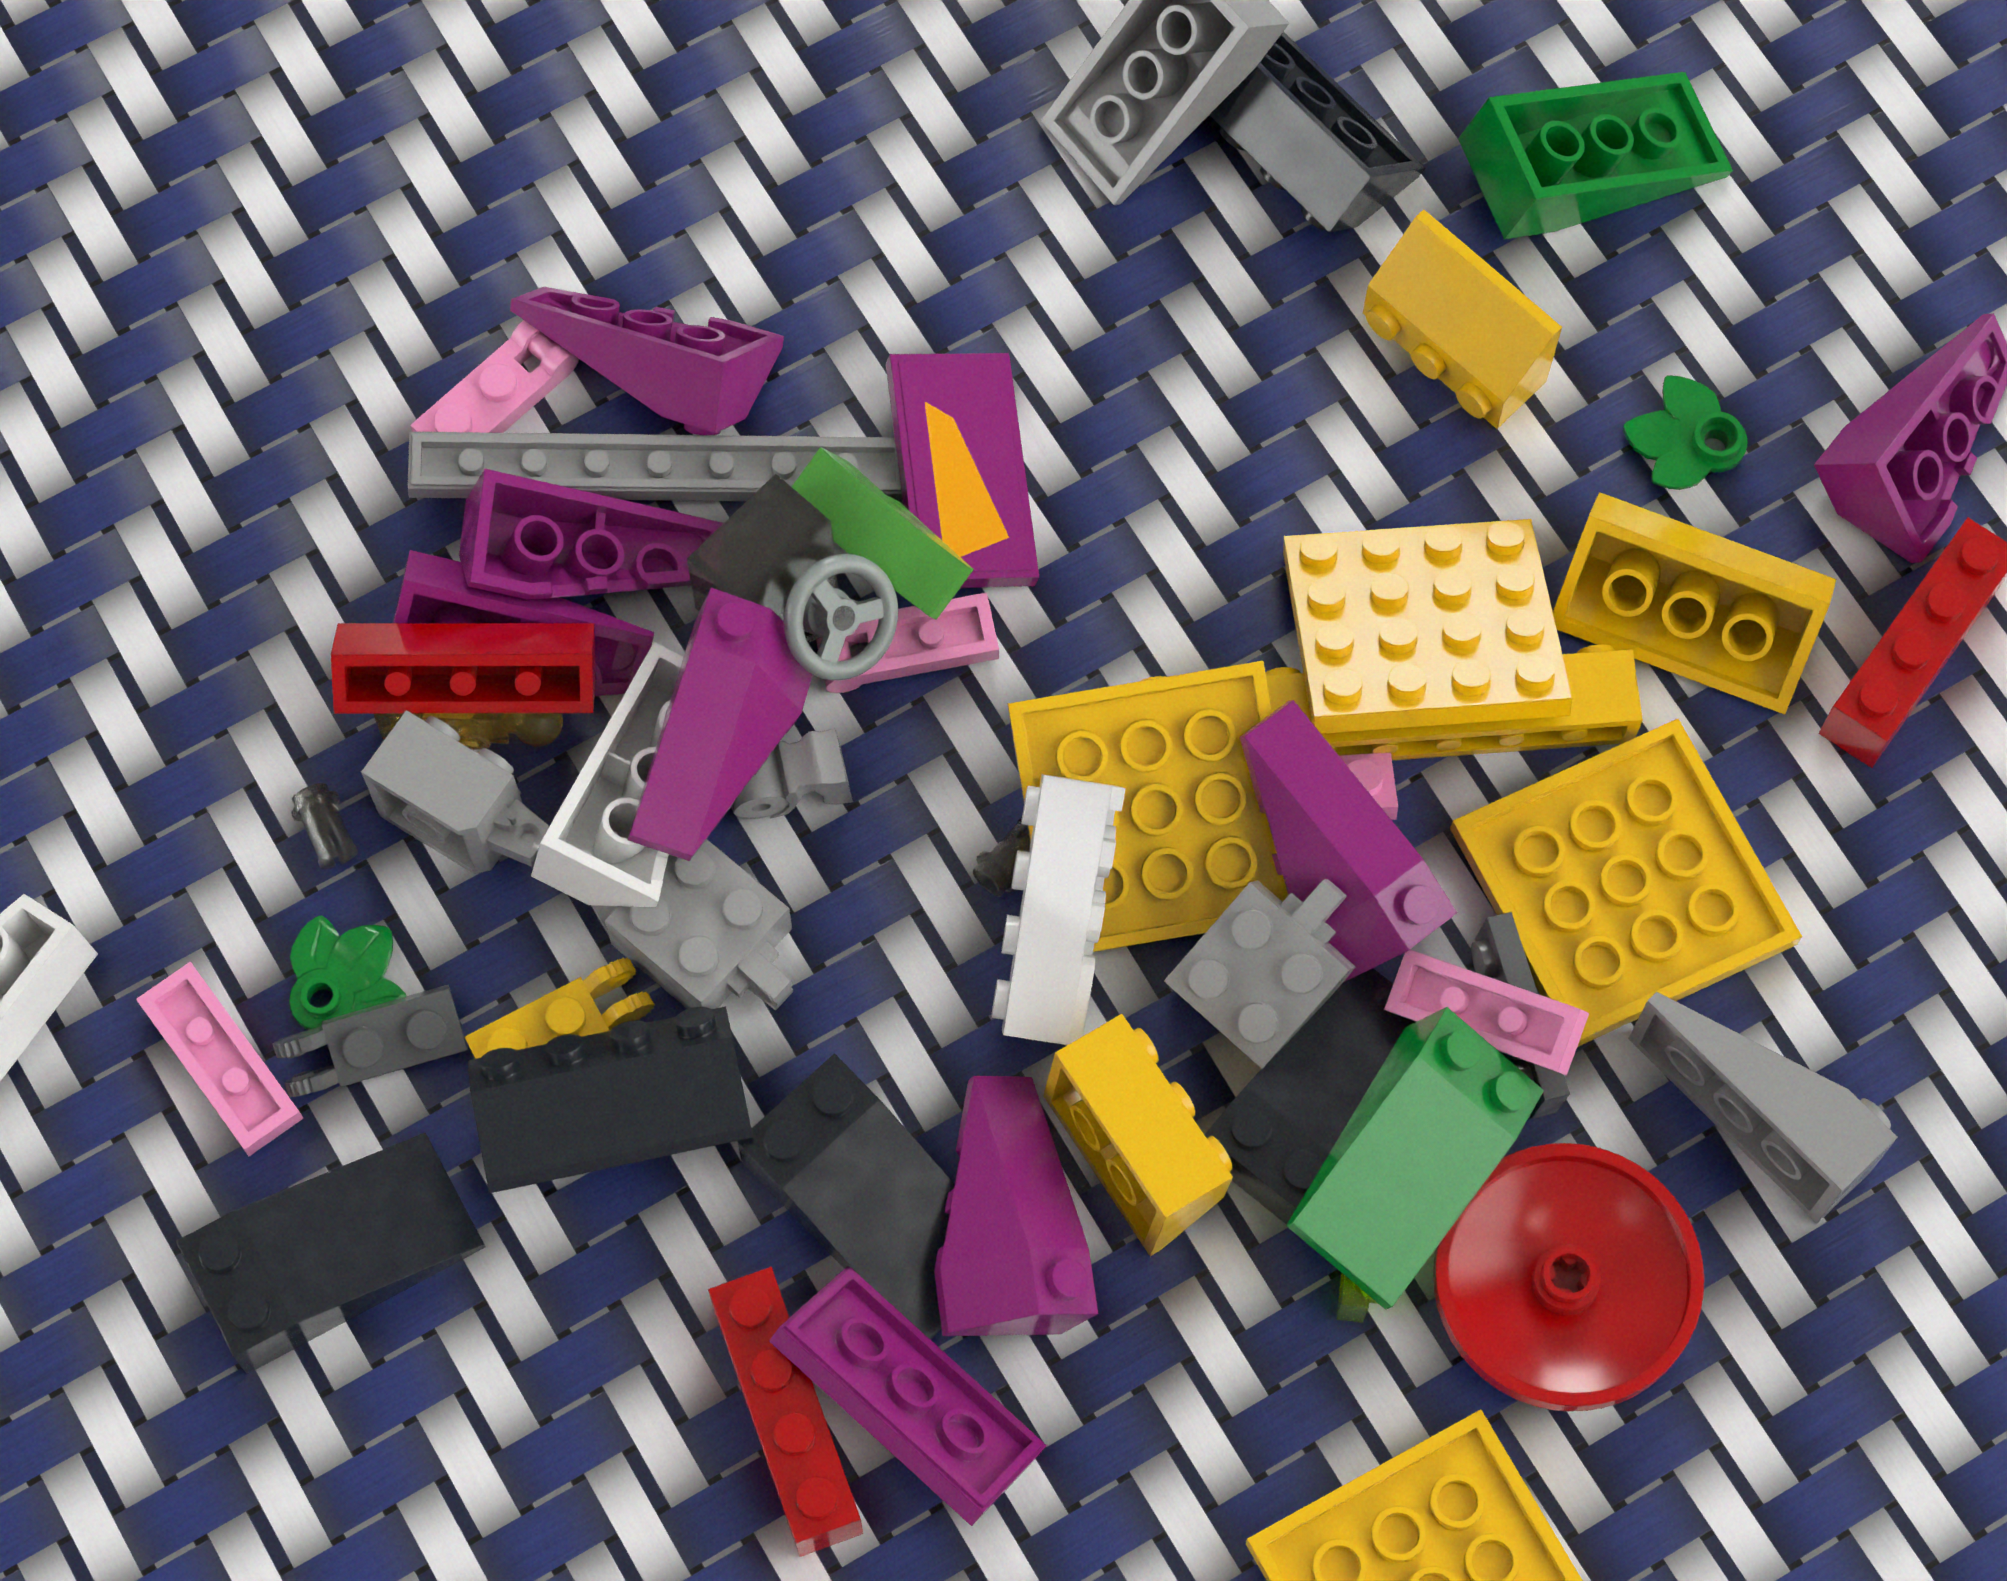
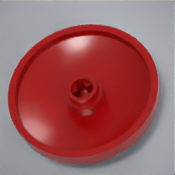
M1555 1143L1523 1149L1501 1159L1436 1247L1433 1283L1437 1309L1451 1342L1467 1364L1486 1382L1508 1396L1532 1406L1567 1412L1589 1411L1619 1404L1638 1395L1659 1380L1675 1363L1688 1344L1701 1312L1704 1296V1268L1699 1242L1685 1211L1671 1192L1650 1172L1635 1162L1602 1148L1582 1144Z

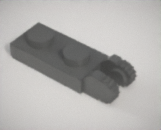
M449 985L322 1021V1026L284 1037L273 1043L277 1058L298 1057L328 1044L334 1064L313 1071H304L286 1080L284 1084L289 1097L317 1092L337 1083L340 1084V1087L467 1050Z

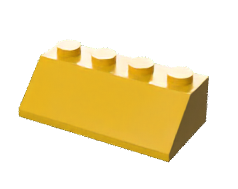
M1599 492L1558 596L1553 616L1556 629L1597 645H1610L1614 648V651L1633 649L1634 659L1786 714L1829 608L1837 579Z

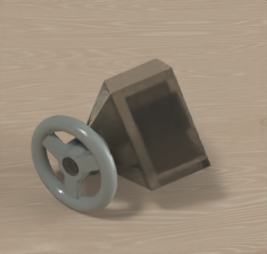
M777 474L770 478L687 558L695 609L700 612L710 588L771 608L784 622L785 638L795 660L805 670L819 678L846 680L865 673L884 656L895 635L898 622V602L894 587L886 573L878 565L865 557L854 554L834 555L831 521ZM851 573L862 577L871 585L877 597L859 602L850 599L845 592L838 589L836 574ZM879 619L876 632L866 648L850 659L838 661L846 636L851 635L860 623ZM822 637L820 647L816 654L811 649L808 642H811Z

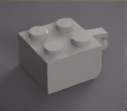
M406 710L361 771L379 816L473 874L492 870L502 855L533 867L540 843L550 826L522 803L521 791L516 785L514 775H512L513 767L505 759L489 749L482 748L479 753H476L459 742L461 739L460 735L442 720L429 716L426 721H423Z
M707 839L690 861L669 854L657 907L618 906L605 919L611 945L625 957H628L632 963L686 1009L694 1007L719 1008L732 993L740 998L749 989L776 1011L793 993V988H791L793 985L792 981L772 964L779 956V952L775 947L792 930L789 907Z
M1324 879L1304 902L1299 900L1293 893L1282 902L1258 880L1250 882L1168 975L1164 982L1263 1069L1331 997L1356 967L1328 943L1336 931L1325 923L1347 895L1329 879Z

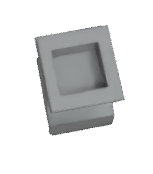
M836 729L810 731L800 741L790 744L786 741H780L760 770L751 778L733 802L734 814L741 818H763L770 816V819L787 815L796 807L803 794L813 791L822 795L825 804L852 803L850 786Z

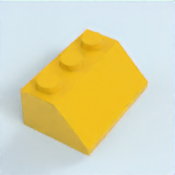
M1424 209L1414 218L1369 282L1363 307V314L1376 334L1385 340L1393 339L1411 354V359L1420 372L1428 378L1440 379L1456 393L1458 402L1470 415L1479 419L1484 417L1496 429L1547 382L1562 330L1561 325Z
M1120 1014L1055 1052L1043 1097L1149 1256H1152L1167 1246L1224 1198L1233 1178L1230 1173L1232 1163L1223 1145L1214 1136L1206 1138L1193 1119L1195 1109L1184 1088L1175 1081L1169 1084L1156 1063L1159 1061L1158 1054L1148 1035L1141 1028L1133 1030L1123 1014Z

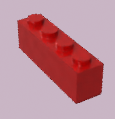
M1967 517L1835 702L1818 734L1870 768H1873L2007 577V542Z
M338 623L331 651L334 714L404 713L406 710L410 713H593L596 685L595 623Z
M772 1267L709 1288L708 1292L714 1313L799 1557L862 1535L861 1518L812 1380L769 1342L778 1328L790 1318Z

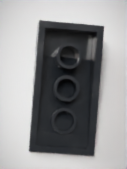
M1374 968L1343 982L1317 1012L1244 1087L1204 1134L1206 1138L1214 1136L1225 1148L1232 1163V1170L1230 1171L1233 1176L1232 1181L1286 1225L1405 1027L1415 1023L1413 1020L1384 1010L1393 983Z
M834 1053L751 1128L753 1138L737 1141L741 1162L844 1269L847 1266L851 1267L931 1340L942 1330L934 1269L938 1249L944 1246L949 1214L945 1213L948 1192L954 1189L955 1184L884 1103Z
M426 1132L238 1208L176 1241L233 1357L247 1374L486 1247Z

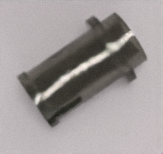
M317 783L300 790L292 797V802L295 806L291 811L294 821H302L318 856V863L321 869L336 867L333 858L337 856L341 865L357 856L359 853L358 848L353 843L337 808L340 797L336 791H330L326 783Z
M1022 816L1018 819L1017 824L990 852L982 851L977 856L976 861L978 865L973 869V875L979 884L988 892L998 897L1002 896L1006 891L1014 892L1016 890L1011 888L1017 850L1027 852L1030 850L1031 842L1028 825L1022 824Z

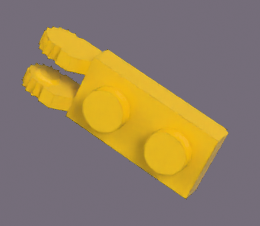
M623 957L594 970L584 980L579 977L465 1036V1040L474 1058L477 1059L487 1052L499 1048L520 1050L544 1045L551 1039L561 1035L576 1034L582 1037L611 1031L621 1023L640 1020V1018L651 1012L655 1004L649 993H635L611 1005L601 1015L594 999L624 985L635 975L636 970L628 957L625 959Z

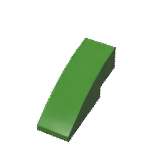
M822 447L818 449L784 496L808 520L847 553L865 557L878 565L886 573L897 593L935 620L938 619L974 570L903 504L885 495L849 461Z

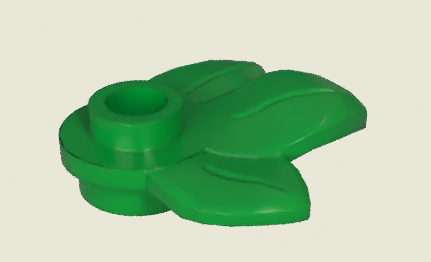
M1667 375L1664 378L1662 389L1664 410L1640 415L1627 421L1623 426V432L1633 449L1645 458L1656 461L1652 472V483L1674 490L1687 489L1698 485L1709 472H1725L1736 467L1743 459L1748 444L1744 428L1734 416L1721 412L1715 393L1705 385L1681 376ZM1708 439L1720 440L1724 444L1725 450H1713L1706 446L1704 441Z
M317 916L304 926L293 944L290 961L298 980L293 985L289 997L290 1010L295 1020L307 1030L322 1026V1021L406 997V993L398 985L383 978L393 954V934L390 928L381 925H363L348 930L339 936L334 926L324 916ZM319 990L331 991L333 997L327 1006L317 1008L310 1005L311 997L315 992Z

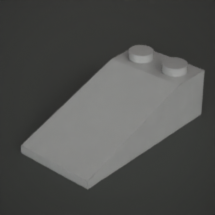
M1129 0L1041 119V122L1111 203L1119 205L1256 68L1289 25V22L1269 0Z
M1658 992L1647 1000L1628 1038L1816 1224L1874 1169L1898 1138L1890 1130L1891 1123L1888 1117L1872 1101L1865 1098L1859 1100L1849 1089Z

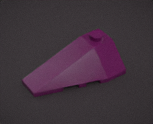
M541 287L511 299L510 311L661 417L684 423V429L696 435H718L721 433V430L746 419L783 348L784 336L732 320L710 317L708 327L674 322L675 310L655 307L653 311L637 309L622 313L619 312L620 304L618 301L605 297Z
M1994 313L1980 316L1848 423L1814 464L1836 513L1911 563H1921L1951 525L1958 506L1950 499L1961 475H1971L1977 457L1970 450L1981 424L1992 423L2007 386V342Z
M484 469L466 499L459 557L468 587L527 600L716 584L720 579L725 523Z
M409 550L393 623H595V696L625 694L648 654L654 638V632L561 597L527 600L468 587L461 562Z
M710 588L692 628L628 841L690 861L731 808L744 787L756 775L770 753L800 717L813 674L805 670L795 660L785 638L784 622L771 608Z
M1294 700L1286 702L1240 736L1260 812L1267 816L1277 852L1272 854L1277 875H1283L1288 896L1293 893L1299 900L1304 902L1324 879H1329L1347 895L1325 921L1336 931L1328 943L1356 966L1345 981L1409 951L1457 914V911L1424 859Z
M973 1076L968 1080L956 1146V1152L960 1158L955 1186L953 1190L948 1192L945 1213L949 1214L945 1242L944 1246L938 1249L934 1269L942 1336L1063 1334L1097 1315L1098 1309L1089 1247L1033 1078L1019 1076Z

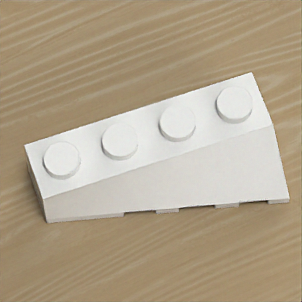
M655 642L653 643L544 835L538 849L531 877L587 905L657 907L669 854L628 841V836L684 658L683 656Z
M1041 774L1039 787L1027 786L1022 824L1033 826L1029 852L1017 850L1011 888L1023 890L1019 916L1007 915L1001 952L1013 955L1009 981L997 979L991 1018L1003 1020L1002 1033L1005 1036L1069 1045L1084 1034L1096 957L1092 956L1094 943L1099 941L1105 911L1106 891H1103L1104 878H1108L1110 869H1112L1116 847V826H1113L1115 811H1122L1126 788Z

